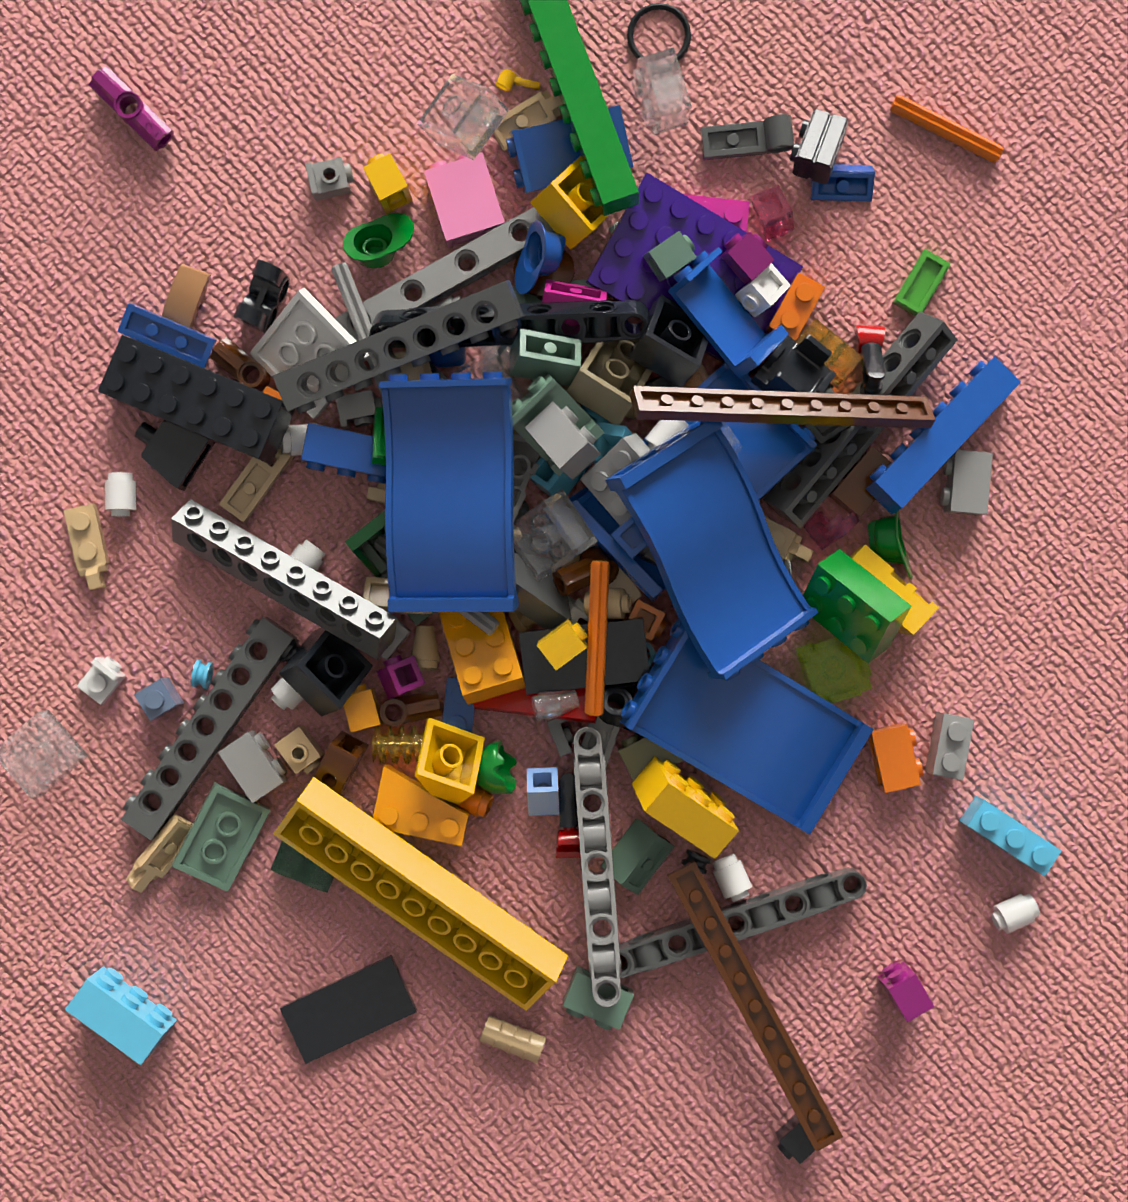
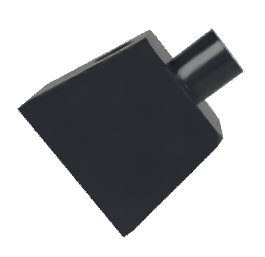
M166 420L162 421L158 429L143 422L135 432V437L147 444L141 457L171 485L182 491H185L215 444L214 441Z

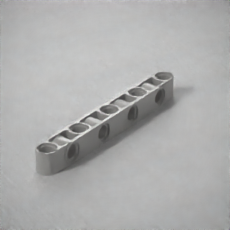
M534 207L362 302L371 326L376 315L381 311L430 307L513 261L522 252L526 240L522 242L516 241L512 237L516 230L524 229L528 232L531 224L537 220L542 222L546 231L556 232L539 215ZM472 259L476 262V265L471 271H463L459 268L462 260ZM412 288H418L422 291V296L417 301L406 299L407 292ZM348 311L334 318L356 341H359L357 333L353 329V323ZM383 325L379 326L382 331L389 328Z
M587 726L578 730L574 736V775L589 972L592 979L594 1000L602 1007H611L619 1001L621 995V961L606 765L601 734L597 729ZM583 732H592L596 736L597 744L594 748H582L579 743V737ZM589 794H596L601 799L602 805L596 811H590L584 806V799ZM593 857L603 858L606 862L605 870L600 873L591 871L588 865L590 859ZM598 920H606L611 925V930L606 935H599L594 931V923ZM604 983H610L615 987L616 992L612 997H603L598 992L599 986Z

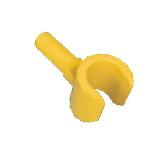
M508 69L500 73L496 82V86L506 92L511 91L513 84L536 90L540 88V82L518 77L513 71Z

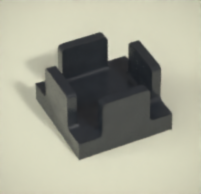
M810 334L800 344L787 335L751 380L762 391L823 393L836 376L834 371L824 365L832 355V352Z

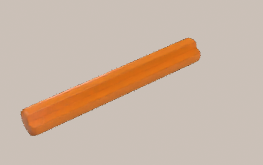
M897 95L891 105V112L992 163H996L1003 153L1004 148L1001 145L901 95Z

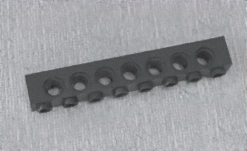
M507 280L272 377L286 410L290 411L297 408L300 414L315 408L314 401L325 397L326 401L330 402L345 396L343 389L354 385L357 391L373 384L371 378L383 374L384 379H387L388 375L402 373L400 366L411 362L414 368L431 361L429 355L441 351L442 356L459 350L458 343L470 339L471 344L489 338L487 332L489 330L499 327L500 331L504 332L518 326L517 319L524 317L511 282ZM485 304L490 305L495 312L494 319L490 323L483 322L479 316V310ZM455 316L462 318L465 323V329L460 335L453 333L450 328V322ZM426 328L431 329L436 336L435 343L431 347L426 346L421 340V334ZM397 340L402 341L406 346V354L403 358L396 357L392 351V346ZM367 352L373 353L377 358V366L373 370L368 369L364 364V356ZM338 364H343L348 369V378L345 381L339 380L335 374ZM311 375L316 377L320 384L319 390L316 393L310 391L307 386V380Z
M919 312L883 355V365L886 373L885 378L882 380V390L878 393H870L864 389L862 380L851 394L912 396L958 339L944 321ZM849 426L822 444L816 438L814 442L817 446L814 452L808 455L777 483L763 500L780 517L801 529L885 427Z
M192 499L171 518L173 542L378 660L395 639L396 616Z
M262 617L261 620L255 619L246 632L249 635L243 646L238 644L228 658L231 660V663L225 671L220 669L211 681V684L214 685L208 696L203 694L193 707L196 710L194 716L190 721L185 719L175 733L179 736L172 746L168 744L158 757L161 762L156 770L150 769L140 782L144 786L137 796L133 794L122 809L126 812L121 820L149 840H153L174 815L281 662L280 658L287 647L297 638L269 617ZM258 642L265 644L267 647V655L262 660L256 658L253 652L254 646ZM241 667L247 669L250 675L249 681L245 685L239 683L236 679V672ZM223 692L229 694L232 699L229 709H223L219 705L218 699ZM204 718H209L214 723V730L211 734H206L201 729V722ZM186 743H191L195 746L196 756L194 759H189L184 755L183 748ZM169 768L176 770L179 779L176 784H171L166 778V772ZM151 793L159 796L161 800L159 809H154L150 806L148 798Z

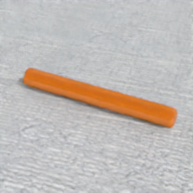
M602 560L592 561L590 573L585 713L590 716H600L604 710L610 564Z

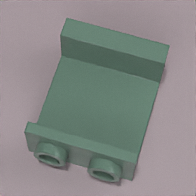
M548 373L544 378L542 376L536 378L529 385V392L521 400L517 398L511 402L513 428L548 463L549 467L560 476L563 471L558 468L525 427L553 401L561 409L567 406L579 419L575 423L579 429L584 426L596 440L604 434V431Z

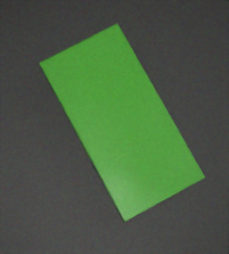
M924 249L892 303L914 316L919 312H923L951 264Z

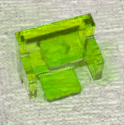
M835 636L795 648L807 689L828 702L836 703L859 696L861 692L872 689L869 676L872 675L869 664Z

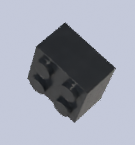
M661 294L648 310V328L640 339L634 340L628 357L682 388L700 367L708 340L679 304Z
M319 628L312 631L278 674L322 717L342 708L373 665L354 646L327 630Z

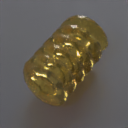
M377 725L372 738L373 763L376 756H378L381 764H386L389 756L393 764H398L401 756L405 764H410L413 756H415L418 763L425 727L422 734H419L416 725H413L410 734H406L404 725H400L398 733L394 734L392 726L388 725L386 733L382 734L379 725Z

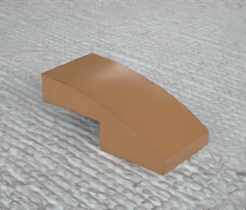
M181 264L169 291L162 316L193 329L199 305L204 302L211 274Z

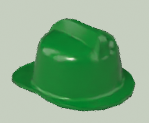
M403 213L384 215L352 228L343 240V249L349 257L358 260L362 266L372 269L382 268L393 260L396 251L404 247L411 240L414 233V223L409 216Z
M897 511L895 515L869 522L870 549L885 562L904 564L907 574L912 580V570L902 538L900 512Z

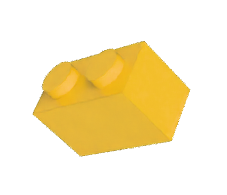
M391 153L385 156L384 154H378L367 161L368 165L363 167L364 172L386 215L413 201L408 185Z

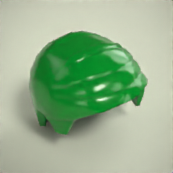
M501 740L490 743L483 748L476 783L489 793L511 794L516 788L517 780L511 776L510 769L517 765V761L513 756L505 752Z

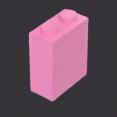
M474 151L460 155L458 157L459 160L450 163L438 161L431 164L429 169L424 171L448 248L477 239L505 223L483 152L478 154Z

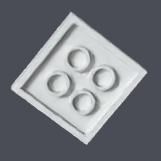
M303 288L297 291L249 354L273 376L357 341ZM368 353L365 354L364 361L368 358ZM338 364L335 369L337 378L341 381H345L348 378V369L343 364ZM311 375L307 380L309 390L316 393L320 387L318 379ZM325 397L314 401L316 407L306 411L313 419L318 417L329 405L330 402H327Z

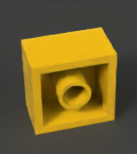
M582 156L530 201L531 205L557 234L565 237V244L570 250L593 232L609 216H604L601 207L595 208L589 189H592L593 185L590 178L584 179L579 165V161L583 160Z

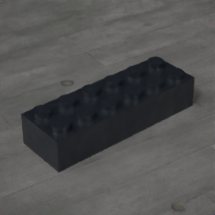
M121 335L98 389V392L270 465H272L295 412V409L287 411L283 401L124 335Z

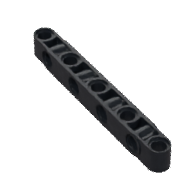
M600 300L521 303L519 305L524 317L517 319L518 326L501 332L499 327L487 331L489 338L471 344L470 339L458 343L459 347L510 346L513 344L520 329L579 339L581 343L640 339L648 328L649 311L645 304L640 301ZM483 305L480 308L479 316L481 320L485 323H490L494 319L495 312L490 305ZM416 307L381 311L374 319L369 336L381 332L382 330L379 326L383 325L391 328L440 307ZM455 316L451 320L450 325L454 328L452 332L457 335L462 334L465 329L463 319ZM635 316L640 318L642 321L640 323L633 324L628 322L627 319L629 317ZM566 319H574L579 324L569 326L564 321ZM429 328L424 329L421 334L422 342L426 346L431 347L436 340L435 333ZM397 340L392 348H406L402 341Z

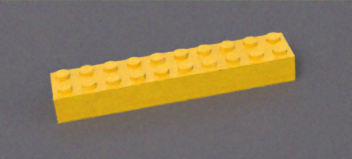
M315 777L312 778L273 833V835L525 1011L557 981L568 957L567 954Z

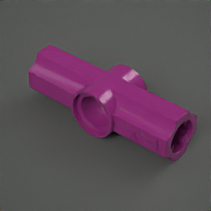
M107 66L95 72L88 85L155 151L164 148L171 141L174 132ZM130 104H137V109L134 113L125 114L126 108Z

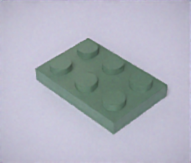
M214 782L172 862V867L228 892L271 811L270 808L259 802L252 803L248 797Z

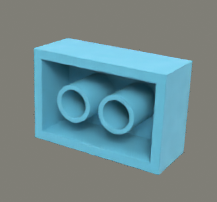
M103 966L84 982L65 1010L139 1065H142L156 1050L177 1020L172 1017L173 1014L167 1007L162 1004L156 1005L150 1001L144 990L137 986L131 987L122 980L123 976L118 971L112 968L107 969Z

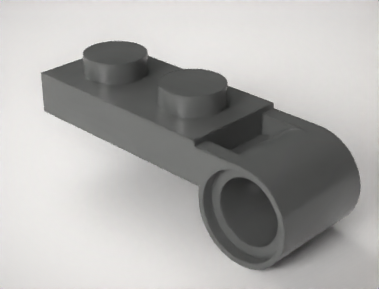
M787 114L770 116L765 118L764 121L701 127L700 130L703 161L781 153L792 150L794 146L792 117Z

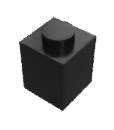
M796 1114L775 1132L780 1142L777 1144V1147L789 1160L794 1157L801 1164L815 1151Z

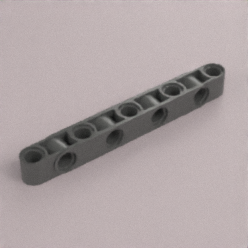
M847 867L813 876L720 909L726 920L735 915L742 918L741 926L737 929H732L739 941L858 899L866 892L867 883L864 876L857 870ZM849 876H856L857 886L852 890H845L843 885L845 879ZM790 896H798L800 898L799 906L793 910L786 909V900ZM689 918L650 931L620 943V955L627 959L626 964L621 967L620 978L639 972L650 971L706 952L707 949L691 919ZM680 935L685 939L683 946L677 949L671 948L668 945L670 938Z

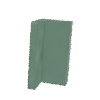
M638 818L635 819L612 849L614 879L623 887L639 895L675 846L654 832ZM604 860L603 863L601 864V867H602L604 870H605V868H606V862H605V860Z

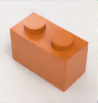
M798 272L766 329L768 331L767 334L782 325L789 333V336L793 338L792 340L796 342L825 286Z
M904 723L874 729L868 741L879 790L888 793L921 785L920 777L924 774L920 759H915L913 747L917 746L913 729H909L908 725Z

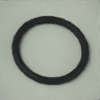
M663 3L650 4L640 9L632 17L627 31L628 45L634 56L642 63L651 67H667L679 61L687 52L691 41L690 25L683 13L676 7ZM652 10H666L673 13L681 21L684 27L685 39L680 51L672 58L663 61L651 60L642 55L636 48L633 38L634 27L645 13Z

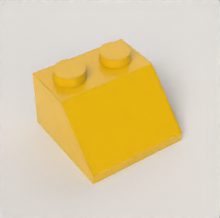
M428 718L415 777L430 795L459 805L474 794L485 737Z

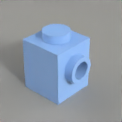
M557 767L527 768L529 816L559 815Z

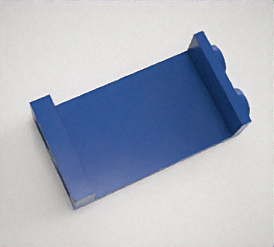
M620 105L608 107L629 167L631 168L633 167L621 107ZM563 120L520 130H512L509 132L511 138L506 139L510 158H516L518 169L513 170L517 189L523 188V193L546 188L581 156L580 150L577 152L573 150L569 134L573 133L570 123L564 124Z
M718 247L709 255L704 250L690 262L693 265L692 269L688 265L674 276L677 283L668 292L737 377L740 378L757 367L789 333L780 325L766 335L709 265L722 253V250Z

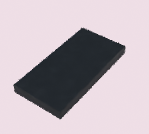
M643 617L607 621L605 685L638 682L645 673L650 672ZM581 624L580 626L588 636V624ZM555 628L519 632L526 694L586 688L587 648L561 668L555 670L537 647L538 641Z
M392 955L291 1001L280 1008L305 1064L417 1012L414 1001Z

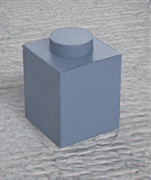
M169 677L160 678L134 694L150 721L159 719L184 704Z

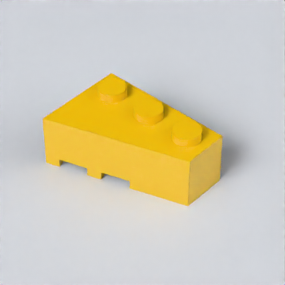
M860 545L850 555L854 561L912 606L898 631L899 633L914 635L938 610L939 607L931 601L928 604L915 592L917 588L910 582L908 584L904 582L894 572L895 569L867 545Z

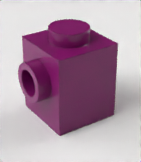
M751 232L742 236L739 233L734 235L724 245L727 250L720 256L744 284L753 281L775 260L766 250L767 244L759 235H753Z
M401 655L383 661L385 667L376 671L388 699L426 684L414 655L403 660Z

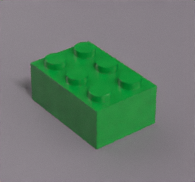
M840 549L817 564L803 594L809 606L816 607L818 611L812 618L868 664L890 647L912 607Z

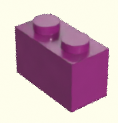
M904 961L900 964L898 962L889 964L882 970L883 974L877 976L894 1007L907 1023L935 1007L917 975Z

